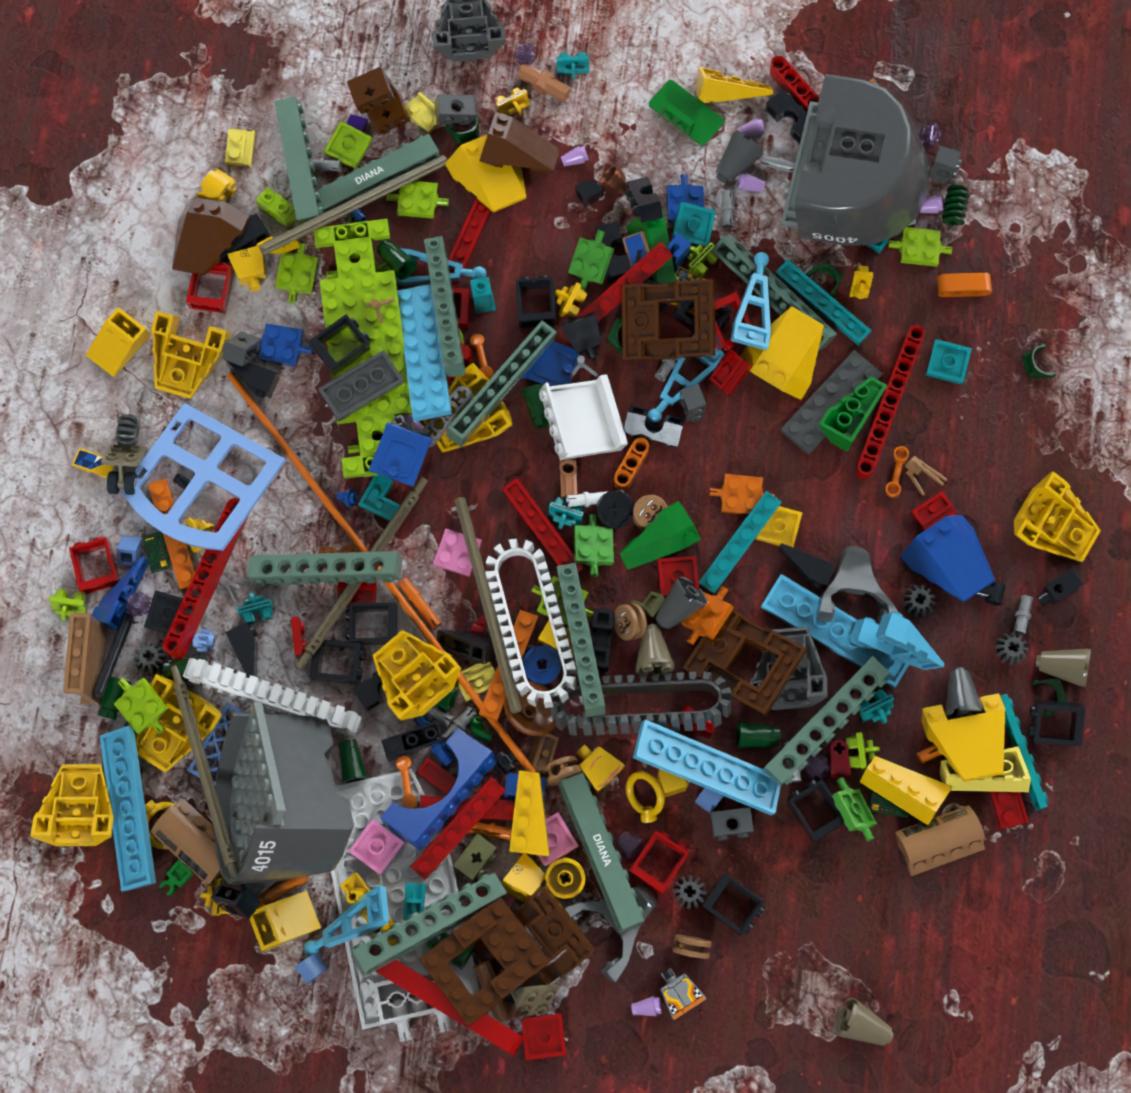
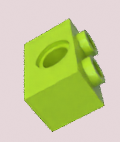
M266 187L256 199L259 209L286 229L296 220L294 205L269 187Z

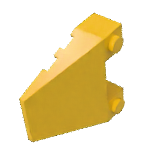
M156 311L151 328V334L153 335L152 350L154 353L155 389L191 399L222 359L224 353L222 352L223 344L231 339L233 332L209 326L205 343L176 335L180 316Z
M999 693L980 697L984 713L947 720L942 705L922 708L921 723L926 737L936 745L939 753L946 757L949 765L964 782L1003 774L1005 707Z

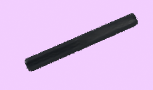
M124 613L93 689L95 697L102 698L104 696L134 620L132 614Z

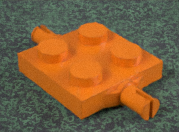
M725 474L722 488H710L709 496L721 497V512L749 515L764 495L762 489L763 477Z
M722 586L716 596L703 592L708 600L705 607L681 622L683 626L693 631L687 640L688 643L694 645L699 636H706L714 640L734 608L731 604L723 601L728 589Z

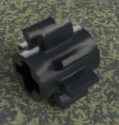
M504 750L495 756L497 761L494 768L498 773L503 771L507 775V772L510 773L517 767L514 763L517 761V758L512 751L507 753Z

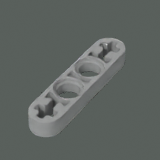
M465 386L457 387L450 395V404L456 407L455 413L432 418L420 432V434L433 438L429 447H433L440 440L449 425L470 403L473 398L471 389ZM461 391L466 392L465 395L467 397L465 399L461 398ZM454 399L459 400L458 402L461 403V405H459L457 402H454ZM438 419L444 421V426L441 429H437L435 426Z

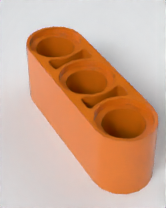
M953 273L937 276L938 296L940 297L987 296L992 293L991 275L989 273Z
M637 438L634 440L616 471L614 486L617 490H628L649 453V443L646 439ZM643 446L645 450L639 452L636 450V447ZM632 461L636 463V466L630 468L627 466V463ZM620 477H624L627 479V482L621 484L617 480Z

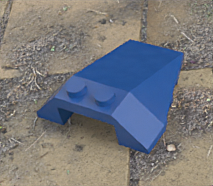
M962 515L944 517L916 536L900 556L912 572L927 578V581L937 584L944 591L962 602L967 601L995 581L975 530Z

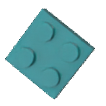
M679 202L672 239L677 232L691 242V244L707 247L716 210Z
M935 339L926 376L962 385L972 348Z

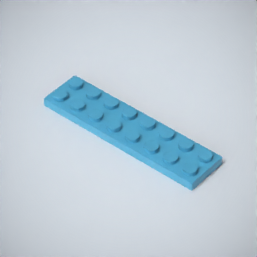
M431 284L399 290L397 294L413 420L415 422L450 415L452 411L447 375L443 367Z
M781 574L761 605L762 609L794 628L808 627L813 640L860 668L873 656L890 672L887 675L889 680L886 684L894 689L896 688L908 668V664L901 662V659L890 655V658L883 656L884 652L873 649L869 651L849 642L857 619L835 607L834 617L831 622L818 621L816 614L820 597Z
M648 720L641 722L633 754L634 759L766 814H775L781 786L767 775L763 769Z
M126 726L100 735L106 785L114 816L113 835L121 892L156 883L135 732L132 726Z

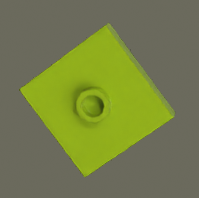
M340 121L324 150V154L335 160H341V163L356 169L369 148L373 137Z

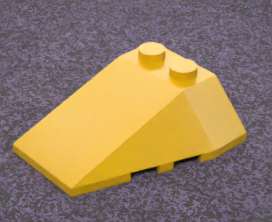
M486 134L460 145L447 160L445 166L456 182L459 181L468 192L471 191L481 203L494 213L526 199V191L521 167L519 170L513 169L514 166L503 165V168L479 161L488 135Z
M791 306L770 325L771 333L768 349L762 350L747 345L741 356L753 365L749 370L751 373L781 391L802 400L812 382L824 325Z
M472 363L465 368L466 374L455 377V381L448 388L449 397L457 387L465 386L471 389L474 398L489 379ZM460 392L461 398L465 399L467 397L465 395L466 392ZM454 399V402H457L459 405H461V403L458 402L459 400ZM503 401L500 402L463 446L496 437L513 425L510 412ZM451 404L452 414L456 411V407ZM432 418L425 419L423 421L424 424L427 425ZM442 419L436 421V428H443L444 421ZM447 431L437 442L443 453L460 448V446L446 436Z
M1052 471L1032 488L1014 519V535L1029 546L1083 562L1101 530L1088 511L1085 512L1079 498L1075 497L1070 490L1071 487L1068 482Z
M403 630L372 655L383 684V690L386 693L388 706L401 721L423 716L454 689L461 667L450 654L423 642L421 639Z
M156 674L150 686L169 708L158 720L166 730L158 734L153 726L147 727L142 733L136 735L138 756L166 773L192 749L175 693V682ZM187 688L201 740L203 741L213 732L222 714L212 703Z
M62 764L51 784L47 797L45 796L42 801L43 804L39 812H36L33 817L30 836L53 846H97L112 837L114 823L102 765Z

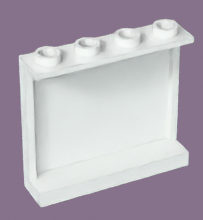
M607 374L600 375L597 380L550 387L548 383H545L539 390V397L543 401L545 408L544 414L550 425L549 431L555 442V452L560 460L621 451L628 444Z

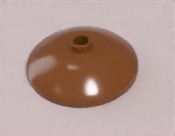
M528 681L530 686L538 691H549L539 683ZM530 691L523 697L518 692L522 710L518 713H511L507 697L505 696L504 709L507 718L522 733L530 736H543L556 727L555 719L552 720L551 708H545L544 698H539L535 707L529 704L527 700L531 693Z

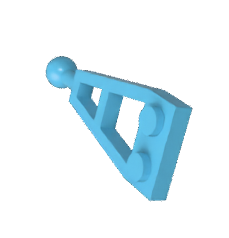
M401 249L412 258L427 262L425 253L411 249ZM448 260L449 268L455 270V273H450L451 281H460L461 276L473 277V279L486 277V270L481 266L475 267L473 270L463 269L462 264ZM395 275L396 285L408 286L431 283L430 275L408 277L404 280H399Z
M759 252L754 257V262L757 265L756 273H753L749 279L733 322L731 341L767 350L771 326L768 277L763 276L764 266L769 262V257L766 253ZM755 282L760 283L761 298L751 295ZM748 303L761 307L762 328L741 322Z
M715 347V356L696 357L709 367L691 382L678 374L686 358L678 359L660 395L662 401L656 409H651L648 412V420L654 424L660 422L665 408L668 405L673 407L679 401L680 392L673 398L668 396L674 381H677L685 388L700 384L716 369L726 354L721 350L718 351Z
M379 885L364 894L360 901L354 903L322 931L323 937L316 941H307L303 947L304 953L307 956L318 954L319 948L322 946L328 948L374 932L389 923L386 887ZM367 907L368 924L352 929L351 919ZM342 927V933L333 936Z

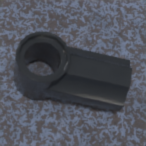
M993 582L975 594L974 597L984 599L988 604L1000 606L1006 586L999 582Z

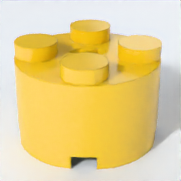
M215 168V172L211 170L201 182L200 187H202L201 193L197 191L196 198L226 202L229 197L233 198L237 193V188H235L236 180Z
M563 858L550 864L545 874V883L557 899L572 900L584 889L585 873L577 861ZM566 874L569 875L570 883L562 884L560 877H564Z

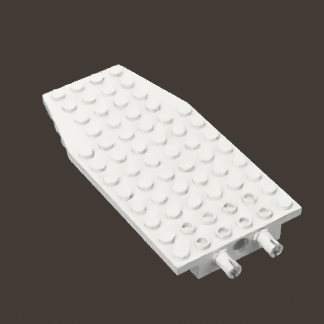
M410 769L409 776L412 794L418 800L416 809H420L421 795L425 796L413 770ZM401 771L336 786L337 792L348 800L354 822L344 854L336 868L331 871L339 915H342L353 905V903L351 904L347 901L346 894L339 885L356 872L370 890L379 885L386 887L388 914L394 923L407 921L402 920L406 883L426 884L424 911L428 905L434 902L438 904L443 901L446 895L459 892L451 853L448 854L426 880L421 878L410 867L441 833L442 829L436 831L431 837L430 842L419 851L386 827L380 818L392 803L403 807L402 798L404 790ZM372 819L405 842L382 875H379L348 852ZM449 910L441 911L444 916L452 915ZM360 913L351 919L352 929L368 924ZM430 919L423 921L427 926L434 925ZM463 922V923L457 925L456 927H454V928L448 930L446 933H448L449 935H451L454 930H456L458 927H460V926H461L462 924H464L465 922ZM413 929L406 930L407 935H416ZM371 933L345 942L362 1030L394 1023L397 1024L399 1042L413 1039L408 1021L411 1018L432 1013L434 1015L437 1014L440 1033L446 1032L444 1023L447 1031L453 1030L449 1016L380 974L373 972L363 978L351 955L355 945L363 941L367 943L372 940L373 935ZM427 943L396 959L434 982L419 962V958L431 950L427 947ZM471 955L462 971L453 963H448L471 995L476 994L479 991V984L473 969V956Z

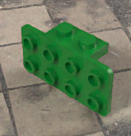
M668 80L649 101L651 109L700 146H705L725 122L721 116L673 80Z

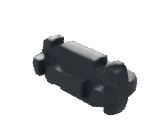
M179 473L173 478V482L177 483L184 490L190 483L189 479L181 476Z

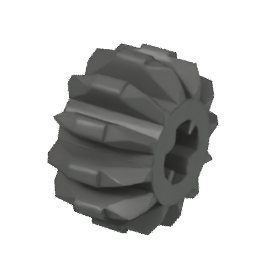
M123 414L119 417L116 427V440L118 444L134 446L137 443L140 433V420L138 416Z
M913 585L912 590L908 588L906 590L907 595L902 597L903 600L907 601L903 603V607H909L907 613L909 614L913 611L914 617H917L919 613L922 617H925L926 612L930 614L932 612L931 607L936 605L935 602L931 601L935 599V595H929L931 589L929 588L925 591L924 585H921L919 589L916 585ZM917 598H919V600L921 599V600L923 601V602L921 603V605L919 604V602L916 603L915 600H916Z
M1012 632L1010 636L1005 633L1003 638L997 639L999 645H996L995 649L1000 652L996 656L1003 657L1001 663L1008 660L1010 666L1014 662L1018 665L1021 663V659L1025 660L1027 658L1025 653L1029 652V649L1024 646L1028 642L1021 641L1022 635L1016 638L1015 632ZM1009 647H1011V648L1014 647V648H1015V651H1013V650L1010 651L1008 648H1009Z
M147 641V646L141 643V651L136 649L135 652L138 656L133 658L134 661L138 662L136 667L138 669L142 668L141 671L143 673L149 670L150 674H154L155 668L160 672V664L164 665L165 663L162 659L168 658V655L164 653L163 646L160 647L158 642L152 644L151 641ZM153 654L154 658H151L152 660L149 661L147 657H150L149 655Z
M688 875L687 882L684 876L680 877L682 884L677 881L674 883L680 889L672 890V893L679 894V896L674 898V901L681 899L680 907L686 902L687 910H690L691 903H693L695 908H698L696 900L701 903L704 902V899L699 895L707 894L706 891H700L705 884L697 885L700 880L699 877L692 882V875ZM687 887H691V891L695 892L691 897L684 893V889L687 890Z

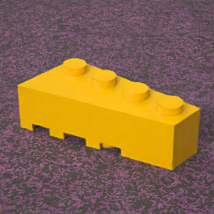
M877 756L868 765L860 780V783L926 825H929L952 789V786Z
M519 771L509 852L550 856L541 777L538 772Z

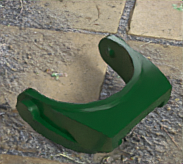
M476 114L474 117L475 125L469 131L455 132L450 129L449 124L444 126L446 132H449L451 138L458 146L480 137L479 117Z
M826 261L813 267L806 275L810 278L817 272L829 274L835 282V288L829 295L834 297L836 295L835 291L840 286L844 275Z
M615 319L606 340L623 356V348L619 344L617 337L619 330L622 328V319Z
M1044 343L1039 344L1038 347L1021 356L1028 378L1052 379L1056 376L1055 372H1044L1039 369L1034 361V353L1047 348Z
M1060 679L1032 681V686L1039 684L1051 685L1057 692L1058 702H1069ZM1057 710L1046 711L1043 713V716L1049 717Z

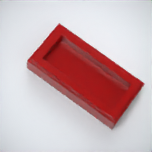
M429 757L426 758L416 771V774L446 796L452 790L457 780L456 777Z

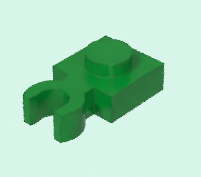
M178 859L166 873L169 879L161 882L159 887L165 888L168 884L170 890L167 892V895H173L176 892V886L183 887L195 873Z

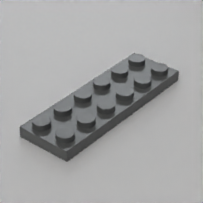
M854 350L782 427L781 432L805 453L810 455L826 437L818 425L827 410L840 402L843 397L853 392L856 387L870 376L879 380L883 373Z

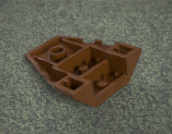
M495 112L479 161L503 168V165L514 166L513 169L517 170L520 167L530 168V171L553 174L560 148L513 117Z
M194 197L185 206L178 220L172 269L206 275L221 259L219 256L225 249L229 250L232 246L231 242L237 236L240 237L243 234L250 217L227 202Z

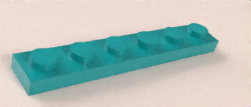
M789 260L775 272V275L858 346L871 333L872 330Z
M768 491L764 493L699 581L701 586L712 594L717 591L782 502Z
M1007 694L1000 695L1005 707V729L1012 748L1019 747L1031 778L1028 793L1035 811L1042 810L1048 807V798L1046 793L1042 792L1040 786L1041 778L1033 767L1034 759L1028 753L1026 737L1021 734L1020 720L1017 716L1015 717L1013 712L1014 704L1012 699L1008 698Z

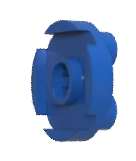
M536 646L531 648L524 656L523 666L526 677L532 682L547 685L556 680L561 672L562 663L560 656L552 647ZM545 660L547 662V668H542L541 670L538 669L539 665L537 664V662H543Z

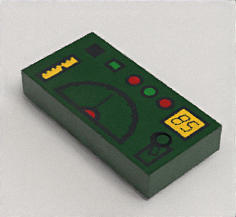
M156 532L142 536L151 573L171 569L163 533Z
M871 792L869 805L871 813L909 818L908 812L878 793Z

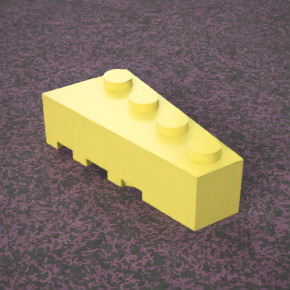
M1019 747L1004 749L1002 775L964 782L949 765L948 760L941 761L940 765L942 783L952 786L950 791L1029 792L1031 778Z

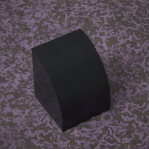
M585 181L575 185V194L584 207L603 198L604 189L595 182Z

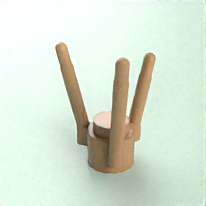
M916 456L911 458L905 465L908 469L906 474L911 478L922 496L925 493L914 474L918 476L924 472L941 486L944 483L940 479L947 481L946 477Z

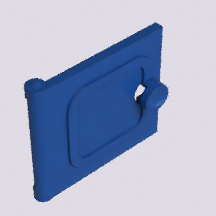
M553 342L521 379L525 378L538 384L548 383L549 387L571 384L572 378L569 376L577 366L576 355L580 354L581 356L582 352H576L575 349Z
M387 422L369 471L414 487L433 438Z

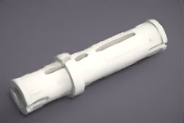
M583 492V494L567 495L566 503H569L567 504L568 507L583 505L584 507H589V505L597 504L600 497L606 492Z

